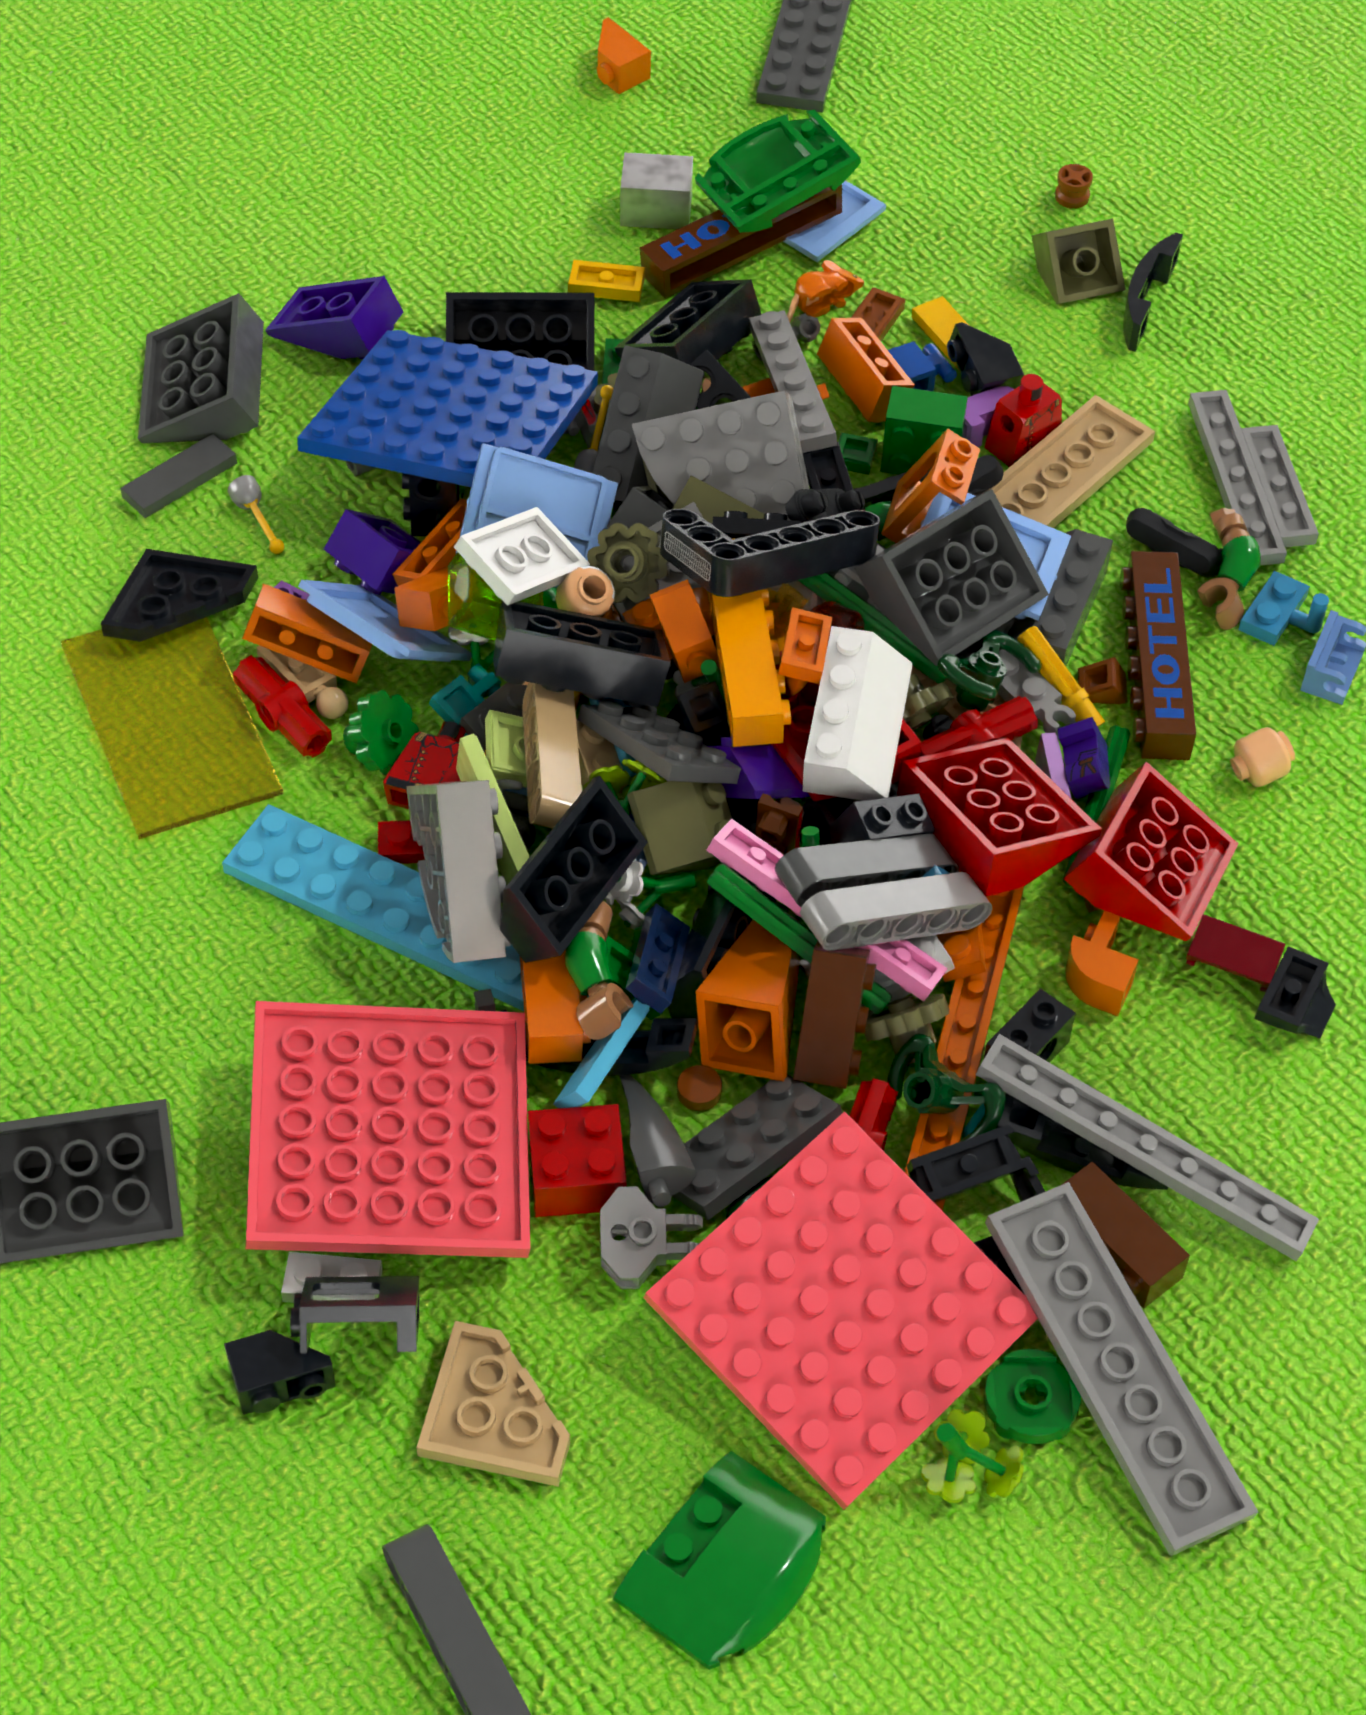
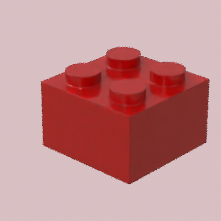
M619 1104L528 1111L535 1217L600 1213V1209L618 1187H627Z

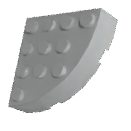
M785 390L632 424L639 452L651 476L673 505L678 500L690 476L707 483L763 514H786L785 506L794 493L800 489H809L792 396Z
M489 780L406 786L413 841H417L419 846H423L425 860L418 861L417 864L420 881L437 938H446L447 942H442L444 954L453 963L506 957L505 947L511 944L500 930L501 903H503L506 882L503 876L498 877L497 859L502 858L503 847L501 835L499 832H494L492 815L498 814V797L495 788H490Z

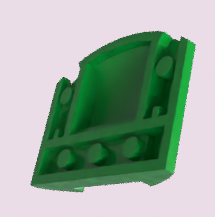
M806 110L809 119L789 121L788 114L752 127L733 138L709 159L711 167L707 170L704 177L698 172L695 177L696 184L740 233L773 227L772 219L828 187L835 191L861 163L860 156L816 110Z
M730 1451L705 1473L703 1482L648 1550L645 1551L643 1549L613 1595V1600L710 1670L720 1666L718 1658L738 1652L741 1649L744 1654L750 1651L776 1630L793 1611L805 1593L817 1568L821 1555L822 1530L825 1531L826 1516L733 1451Z

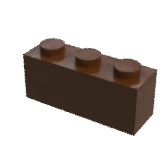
M817 941L813 950L793 1080L846 1089L850 1076L858 1077L862 1050L854 1049L857 1033L865 1034L869 1007L861 1006L864 990L872 991L876 964L868 963L870 950L853 947L826 951Z
M1093 1162L1089 1163L1063 1183L1069 1182L1132 1293L1143 1309L1183 1279L1190 1255Z

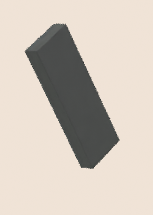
M211 434L121 487L122 498L146 518L237 464L236 453L214 434Z

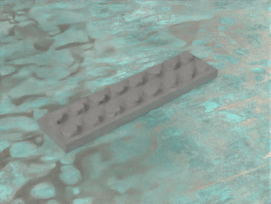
M1067 1182L988 1215L985 1224L1027 1297L1170 1557L1253 1519L1258 1513L1257 1508L1070 1183Z

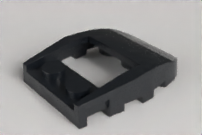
M1010 1124L911 1159L907 1164L909 1177L934 1203L1009 1175L1012 1178L1020 1202L1045 1192L1037 1177L1039 1172L1029 1156L1021 1158L1009 1138L1014 1133ZM990 1236L974 1242L1023 1293L993 1237Z

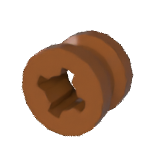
M1069 164L1060 168L1057 177L1058 186L1055 190L1056 201L1067 208L1077 209L1085 206L1090 199L1089 188L1093 181L1092 172L1087 167L1079 164Z

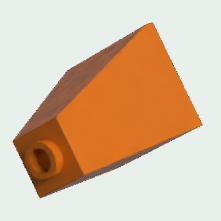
M755 920L750 922L696 990L701 1065L783 1082L787 1077L801 956Z

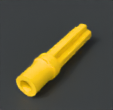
M1032 626L1021 633L1017 638L1018 641L1030 649L1042 663L1040 673L1062 694L1061 705L1068 706L1074 711L1076 715L1075 722L1093 717L1097 727L1105 723L1103 717L1088 698L1089 694L1084 688L1079 686L1039 628Z

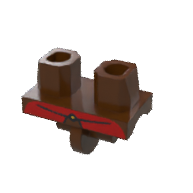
M763 793L758 801L755 835L783 855L799 848L801 825L804 819L803 807L789 797L774 801L770 795Z

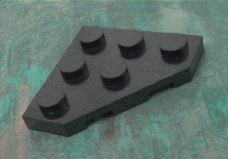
M146 549L101 622L103 636L142 642L245 603L259 578L257 566Z

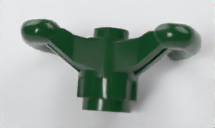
M993 630L980 639L979 651L972 653L969 658L960 659L950 653L944 654L940 657L937 666L941 673L956 685V699L959 704L968 710H978L981 712L986 710L988 704H993L1007 673L1006 666L999 656V649L1012 654L1031 673L1039 672L1042 668V663L1024 644L1003 632Z
M924 1034L913 1035L900 1048L893 1059L887 1082L890 1087L898 1091L897 1100L902 1097L903 1092L907 1104L916 1108L919 1113L947 1114L954 1112L960 1105L984 1104L985 1114L981 1122L973 1132L961 1141L997 1128L1002 1118L1006 1101L1002 1088L997 1083L992 1082L970 1084L960 1078L955 1072L950 1071L938 1061L936 1044L930 1036ZM915 1058V1073L909 1075L904 1083L907 1069ZM964 1092H974V1096H964Z

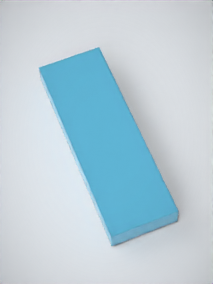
M636 998L631 1001L633 1007L621 1014L620 1028L605 1038L594 1042L553 1103L557 1108L580 1107L590 1101L649 1012V1005L639 1002Z

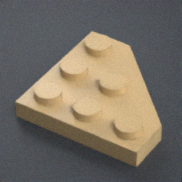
M455 1321L416 1447L417 1456L559 1487L570 1446L569 1432L561 1420H557L545 1402V1396L527 1369L521 1366L511 1351V1345L501 1330Z

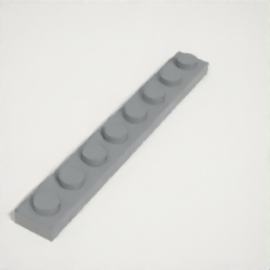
M1001 1034L997 1036L975 1074L987 1082L997 1083L1004 1092L1295 1261L1302 1255L1319 1221L1312 1214Z

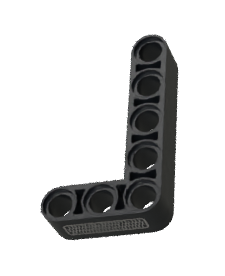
M671 509L663 514L660 555L711 594L720 597H734L866 562L876 555L880 518L872 512L854 510L732 540L697 513L686 509Z

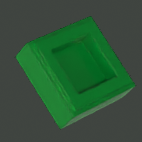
M841 432L838 442L847 471L869 475L876 454L878 439Z

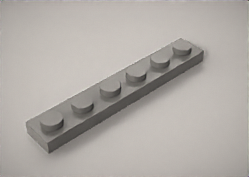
M785 310L779 312L769 311L760 316L750 317V331L775 392L785 390L792 396L802 452L837 446L836 431Z
M1227 390L1190 393L1188 405L1225 508L1234 509L1237 514H1240L1246 525L1247 532L1257 540L1261 553L1260 566L1284 563L1287 551Z

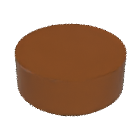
M695 1065L685 1069L680 1074L677 1082V1096L686 1108L694 1111H706L713 1108L719 1102L722 1092V1081L715 1070L707 1066Z

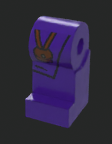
M1093 717L1058 728V738L1063 747L1066 765L1065 773L1074 797L1080 799L1088 794L1109 789L1110 777L1107 743Z

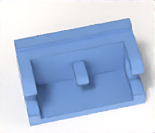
M1330 611L1308 662L1300 691L1343 705L1366 648V642L1359 638L1350 637L1346 632H1354L1357 635L1364 636L1366 627L1363 624L1339 616L1338 612Z

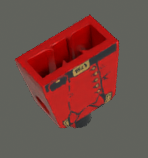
M1036 374L1024 375L1021 378L1020 386L1000 398L996 403L984 448L1008 467L1012 466L1062 423V399L1060 395L1044 384L1040 376Z
M445 721L441 726L438 736L423 732L415 733L383 781L387 803L409 809L406 786L461 781L456 771L459 741L460 738L464 737L465 729L455 722Z

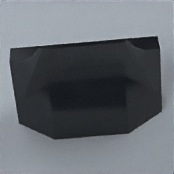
M1288 946L1257 1009L1254 1019L1295 1034L1305 1033L1320 1039L1336 1006L1326 983V970L1329 963Z

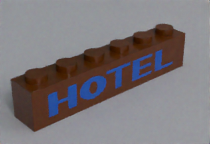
M842 184L835 191L828 187L772 219L773 227L740 233L720 210H717L640 247L641 267H645V279L666 299L682 291L691 282L703 281L785 241L786 237L796 233L799 234L842 213Z
M1131 551L1128 567L1121 568L1120 589L1127 591V596H1124L1122 614L1123 620H1129L1130 626L1126 627L1125 648L1126 650H1132V656H1129L1128 680L1135 681V686H1132L1130 693L1131 711H1137L1138 718H1134L1133 741L1140 742L1141 759L1190 760L1196 738V726L1178 553Z

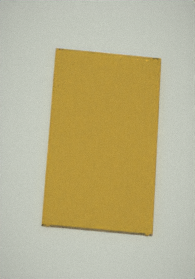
M207 617L142 642L103 636L102 629L60 641L138 839L283 794V788L241 693L234 683L233 675Z

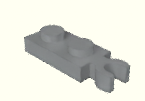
M1005 650L999 651V656L1006 666L1007 673L998 694L1006 702L1017 696L1026 697L1032 704L1037 719L1043 722L1045 733H1055L1058 736L1060 725L1056 721H1061L1066 726L1075 723L1076 715L1074 711L1068 706L1061 705L1062 694L1038 672L1031 673L1012 654Z

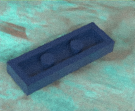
M656 903L645 915L625 989L632 993L639 1002L649 1005L661 1014L672 1003L690 927Z

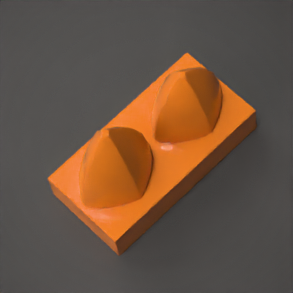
M792 607L778 671L779 675L786 676L787 688L791 696L799 693L808 682L820 683L833 617Z

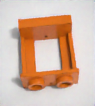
M947 429L898 481L881 534L897 543L920 529L921 522L925 519L933 498L939 492L962 505L966 499L980 448ZM930 470L926 478L920 482L919 480Z

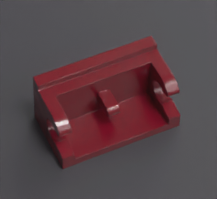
M1203 914L1187 953L1186 964L1195 966L1196 961H1200L1260 983V991L1266 993L1281 962L1286 944Z

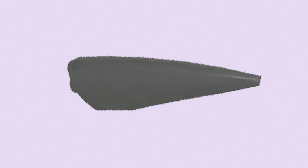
M619 1074L629 1108L630 1147L644 1194L654 1205L664 1207L671 1202V1196L689 1186L696 1177V1169L692 1165L689 1152L675 1126L660 1105L633 1076Z

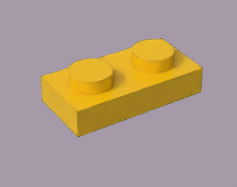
M573 260L568 282V293H594L595 298L640 302L645 279V267Z

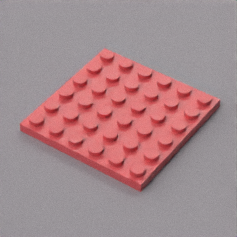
M256 1001L245 1249L528 1258L530 1253L525 1013Z
M845 1111L652 1286L643 1297L843 1510L1038 1319L1027 1297Z

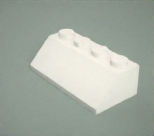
M831 626L823 673L804 759L803 792L862 801L889 797L913 663L874 632Z

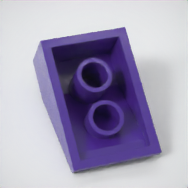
M385 276L298 288L265 331L270 337L340 359L356 357L364 359L387 330L392 331L394 329V324L403 314V310Z

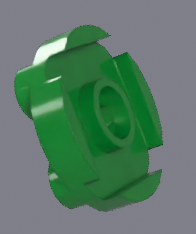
M1021 1349L1006 1355L1003 1358V1362L992 1368L988 1374L984 1389V1406L999 1436L1004 1439H1014L1027 1444H1043L1067 1436L1070 1427L1077 1418L1081 1404V1395L1066 1368L1057 1362L1058 1357L1043 1350ZM1027 1388H1035L1036 1394L1044 1396L1045 1401H1039L1038 1405H1031L1020 1396L1025 1395Z

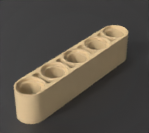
M529 682L522 704L529 822L553 829L582 793L574 691L566 689L564 692H553L545 689L541 684Z

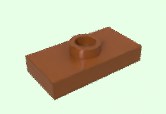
M873 287L851 318H863L878 339L882 341L905 309L906 299Z

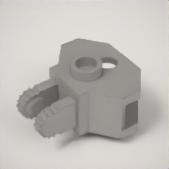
M637 1186L618 1187L600 1209L601 1267L620 1289H639L656 1266L666 1265V1260H682L700 1244L695 1242L666 1243V1231L690 1232L702 1229L703 1217L695 1214H666V1209H656ZM618 1235L625 1237V1239L621 1241H617L613 1238Z

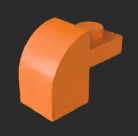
M1104 911L1098 925L1089 924L1084 939L1073 935L1065 974L1070 989L1081 1001L1094 1008L1119 1016L1133 985L1139 959L1111 949L1115 942L1120 916Z

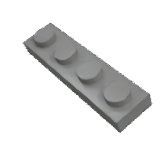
M1278 425L1241 428L1284 546L1294 547L1316 544L1319 533Z

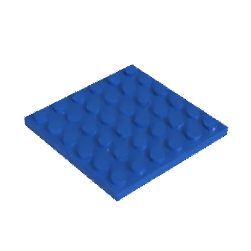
M387 330L297 437L298 451L471 487L481 444L483 443L498 448L505 447L546 459L597 387L598 372L587 370L580 365H562L549 362L544 358L521 357L509 351L496 352L478 348L474 344L461 345L443 341L438 337L426 338L410 335L403 330Z

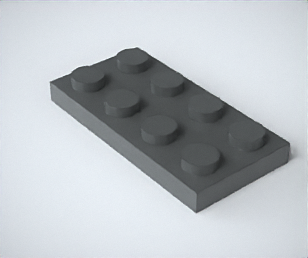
M607 700L599 701V705L581 704L578 716L580 722L667 781L737 784L741 768L726 759L727 754L724 751L706 746L702 743L703 738L699 735L685 732L679 728V722L657 714L656 707L646 705L644 708L623 707L616 702Z
M788 1074L783 1082L769 1080L760 1089L684 1143L697 1174L689 1186L672 1197L705 1219H711L803 1150L842 1114L841 1106L804 1083L793 1080V1077Z

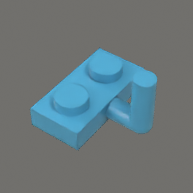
M1274 571L1242 617L1238 630L1273 646L1289 624L1309 633H1317L1321 630L1329 598L1325 594L1318 593L1313 597L1309 614L1301 612L1299 608L1307 598L1310 586Z

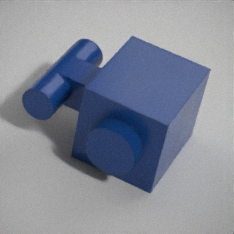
M914 341L888 350L915 384L913 389L934 391L935 376L938 374L946 383L952 382L957 377V372L933 343L927 344L923 350Z

